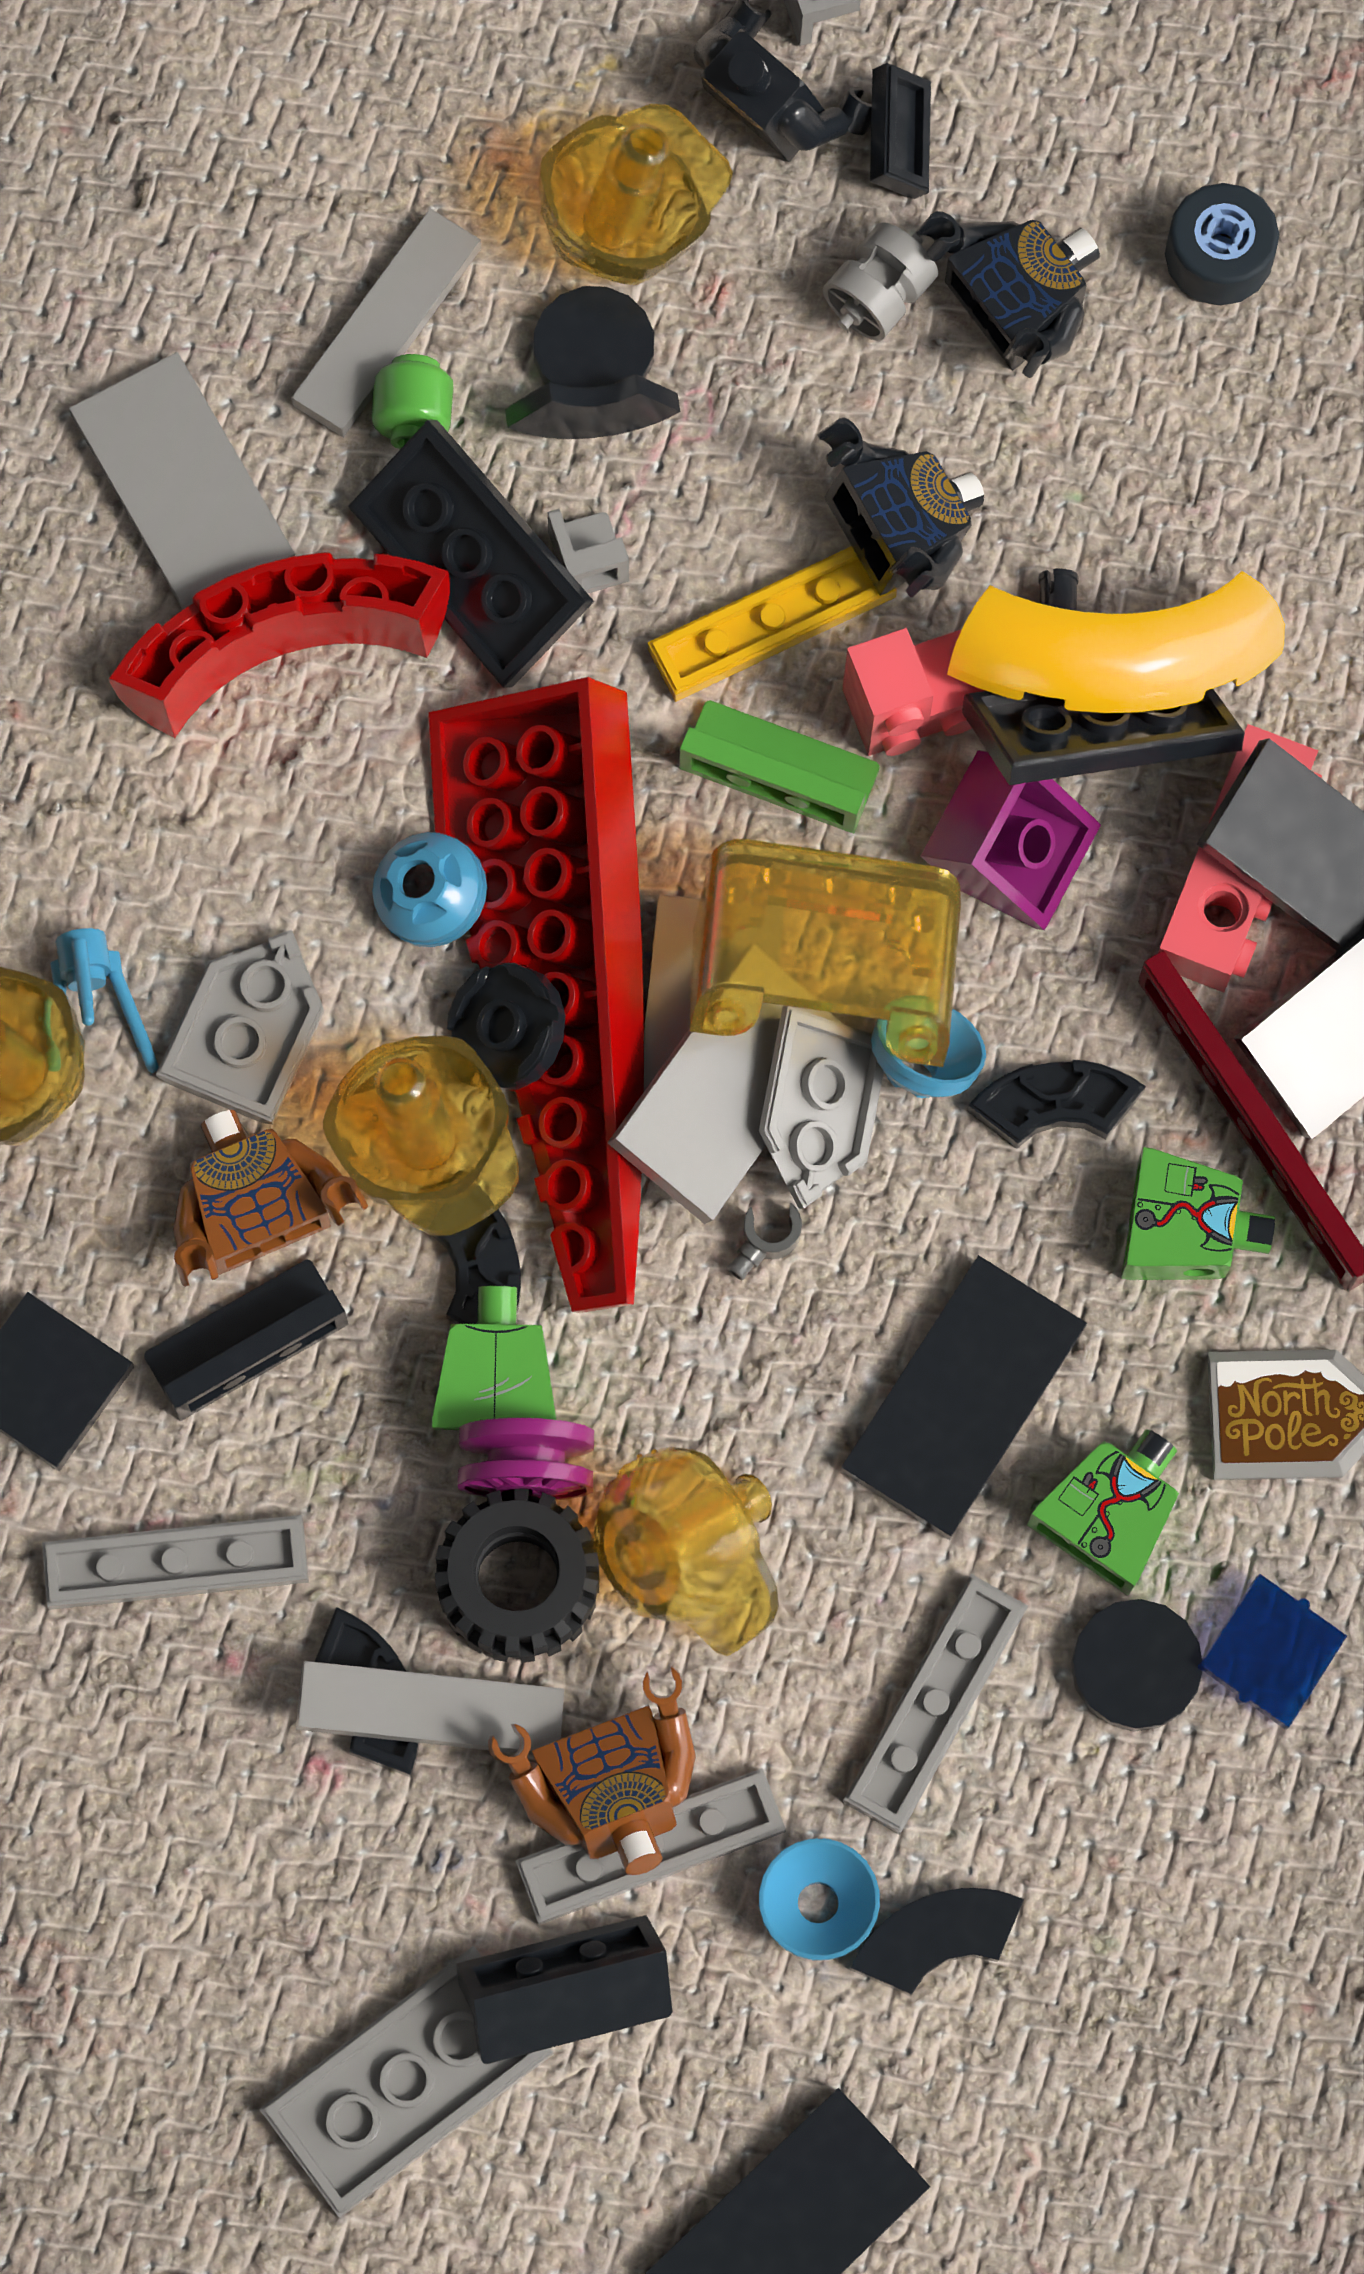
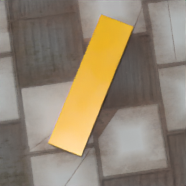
M850 546L649 641L648 651L673 699L677 702L896 598L897 588L880 596L854 549Z

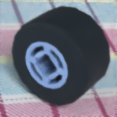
M1228 183L1202 186L1186 196L1173 213L1164 253L1169 275L1181 291L1199 302L1221 306L1245 300L1259 291L1271 273L1279 240V230L1275 214L1262 197L1244 186ZM1220 234L1229 235L1231 239L1227 238L1226 236H1221Z

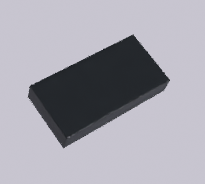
M889 63L872 69L870 182L916 199L929 193L931 81Z

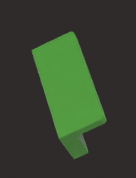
M709 700L705 702L695 728H688L680 748L679 769L854 834L878 776L879 764L876 761Z

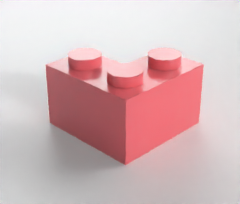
M907 628L847 648L842 690L868 756L885 751L887 756L900 755L917 747L921 743L920 738L941 731L946 736H953L972 729L962 713L964 695L986 690L974 687L947 675L952 653L962 629L913 645Z

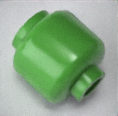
M405 354L395 357L391 364L384 366L375 376L372 404L373 427L382 436L391 439V445L397 449H401L428 419L438 420L449 432L454 392L453 379L445 370L440 368L438 361L431 357L420 354Z

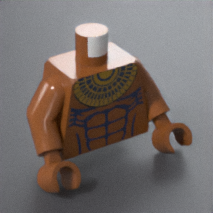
M227 1110L215 1114L201 1123V1129L212 1153L190 1163L193 1178L187 1181L179 1191L173 1234L177 1248L174 1253V1260L181 1284L185 1287L190 1286L188 1281L189 1274L194 1270L202 1268L208 1269L211 1279L215 1280L225 1272L330 1228L331 1224L328 1213L334 1224L339 1226L345 1223L340 1214L341 1208L349 1203H357L364 1211L368 1208V1204L354 1179L343 1176L331 1161L299 1140H281L273 1129H266L247 1138L235 1110Z
M671 1666V1672L676 1686L674 1691L667 1696H659L652 1691L648 1671L643 1679V1691L646 1697L658 1706L659 1712L654 1717L649 1705L532 1750L535 1762H529L527 1758L531 1749L529 1733L517 1724H511L514 1733L517 1734L520 1740V1747L514 1755L509 1757L504 1755L500 1751L494 1736H490L488 1740V1749L492 1757L501 1763L509 1764L512 1770L508 1776L509 1781L533 1824L565 1845L580 1844L590 1859H599L618 1852L625 1872L629 1875L647 1873L662 1862L663 1856L655 1836L671 1831L677 1825L674 1807L680 1805L687 1798L695 1765L696 1754L686 1710L678 1708L676 1700L682 1690V1677L673 1666Z

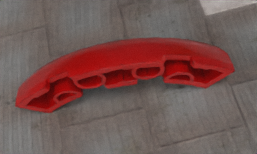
M322 552L293 556L257 565L228 576L197 592L192 598L193 603L174 615L163 626L160 623L154 624L127 652L109 677V681L118 698L134 714L152 727L176 738L188 719L222 686L249 669L287 653L332 644H367L404 650L428 658L438 638L447 611L450 595L449 572L420 561L387 554H374V560L362 558L334 559L331 553Z

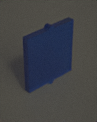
M1258 1574L1198 1665V1668L1236 1694L1235 1700L1239 1705L1250 1704L1286 1730L1293 1723L1347 1638V1635L1309 1609L1310 1602L1307 1599H1295L1266 1577Z

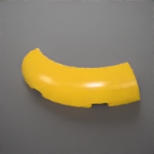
M1243 571L1215 592L1198 600L1158 611L1123 614L1092 613L1057 608L1012 595L990 585L978 599L963 625L952 653L947 675L974 687L1014 700H1021L1024 692L1064 699L1065 709L1071 711L1132 713L1163 710L1200 702L1204 698L1206 690L1231 681L1236 686L1242 685L1265 670L1282 654L1285 623L1277 602L1265 587Z

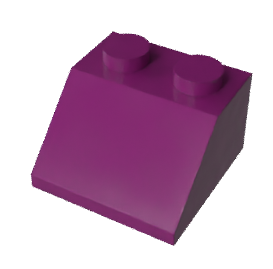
M977 750L920 856L956 889L1035 929L1045 931L1101 824L1053 779L1009 785L989 753Z

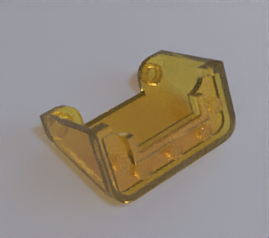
M733 839L720 844L713 850L709 858L693 929L690 1032L718 1036L742 1034L755 1025L762 1003L888 1020L886 1025V1045L893 1055L900 1060L910 1063L943 1067L950 1044L961 914V890L957 878L948 870L936 866L749 839Z

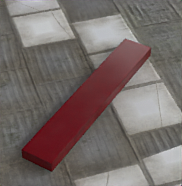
M1162 950L1146 960L1143 964L1138 983L1344 1290L1347 1289L1350 1292L1364 1283V1247L1166 953Z

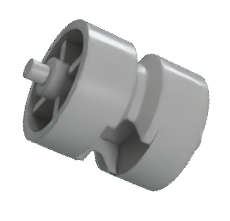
M878 223L856 248L855 256L857 261L846 260L823 286V295L832 310L839 316L840 320L837 323L842 329L847 330L851 327L859 334L871 340L881 341L905 315L906 307L904 302L915 303L938 277V268L935 262L927 256L926 249L921 245L923 242L921 237L917 236L916 233L911 236L890 223Z

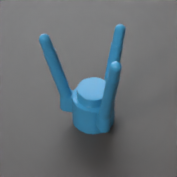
M76 929L58 936L56 939L58 959L50 963L53 986L47 1045V1071L54 1074L59 1070L67 983L70 990L78 992L82 1023L90 1026L94 1023L92 991L105 986L106 977H109L147 1070L151 1073L157 1072L159 1064L122 973L120 952L108 951L106 934L99 929Z

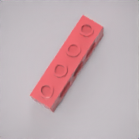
M1247 724L1242 751L1236 752L1210 821L1259 740L1270 738L1310 770L1319 750ZM1314 772L1320 778L1322 777L1321 774ZM1199 847L1158 953L1162 950L1166 953L1180 976L1225 992L1232 974L1244 978L1257 942L1246 939L1253 918L1266 922L1273 902ZM1211 906H1223L1232 912L1236 923L1229 927L1215 926L1207 920L1204 910Z

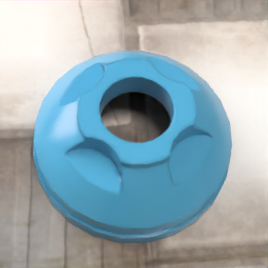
M424 832L411 835L399 841L386 853L375 873L372 892L377 913L391 933L404 942L418 947H436L446 945L460 938L473 926L485 904L487 883L485 871L480 860L468 846L456 838L441 833ZM416 865H430L435 877L431 890L419 898L407 897L403 890V879L407 871Z
M905 997L894 1000L886 1005L875 1022L871 1037L872 1051L891 1084L911 1092L917 1098L949 1097L960 1094L971 1086L985 1064V1044L973 1024L948 1005L931 999ZM912 1060L924 1065L930 1071L932 1077L914 1071L901 1061Z
M826 1838L800 1841L781 1851L770 1863L763 1875L759 1891V1910L763 1924L770 1936L784 1950L797 1957L812 1961L832 1960L856 1949L869 1936L876 1923L880 1908V1890L876 1876L868 1862L853 1848L842 1842ZM813 1884L826 1885L837 1897L838 1909L836 1914L830 1920L823 1923L808 1921L802 1916L798 1907L800 1893L806 1887Z

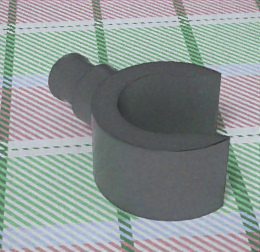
M790 1203L789 1224L791 1232L788 1237L778 1243H769L762 1240L756 1234L752 1207H750L744 1220L745 1242L738 1249V1256L727 1266V1269L739 1280H744L753 1267L757 1268L764 1258L773 1260L789 1255L797 1247L801 1236L802 1220L797 1208Z

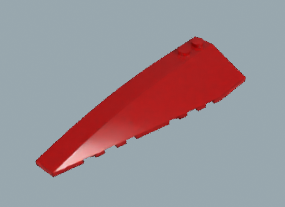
M585 677L428 712L435 833L456 838L468 846L480 860L486 876L487 891L485 904L480 916L469 929L471 937L466 939L471 961L478 964L480 969L486 966L493 968L497 965H502V963H517L544 974L559 992L565 1012L564 1040L555 1062L539 1080L512 1091L516 1093L522 1114L521 1117L517 1118L523 1143L531 1145L539 1176L534 1178L540 1202L548 1205L554 1230L551 1232L550 1237L571 1311L575 1313L634 1305L642 1172L611 1147L608 1141L644 1092L642 934L627 692L593 678Z

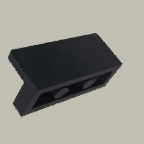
M304 1260L147 1350L144 1358L179 1419L182 1421L349 1324L346 1312L334 1291H329L311 1260Z
M647 1915L456 1963L459 1987L473 2014L477 2051L484 2064L664 2019L671 2016L673 2012L666 1949Z

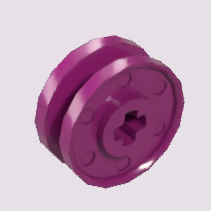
M542 1418L485 1419L469 1422L459 1427V1447L470 1453L487 1457V1461L468 1464L458 1469V1490L487 1498L486 1494L499 1490L501 1496L514 1495V1489H529V1496L540 1498L543 1492L555 1497L556 1500L578 1498L593 1493V1471L575 1464L565 1463V1459L583 1456L594 1451V1429L578 1423Z

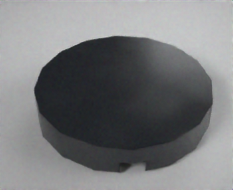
M582 286L559 295L543 310L534 329V363L544 384L552 382L568 387H593L614 383L633 374L645 378L654 363V330L646 312L629 295L609 287Z
M502 963V965H497L493 968L486 966L474 972L457 990L448 1012L447 1029L452 1031L451 1039L453 1046H449L452 1060L466 1078L495 1090H518L539 1080L555 1062L564 1040L565 1012L559 992L544 974L517 963Z
M1144 1599L1115 1602L1094 1614L1079 1634L1071 1660L1074 1686L1087 1709L1101 1720L1104 1719L1109 1724L1133 1732L1157 1729L1179 1717L1197 1694L1203 1672L1200 1643L1187 1621L1166 1605Z

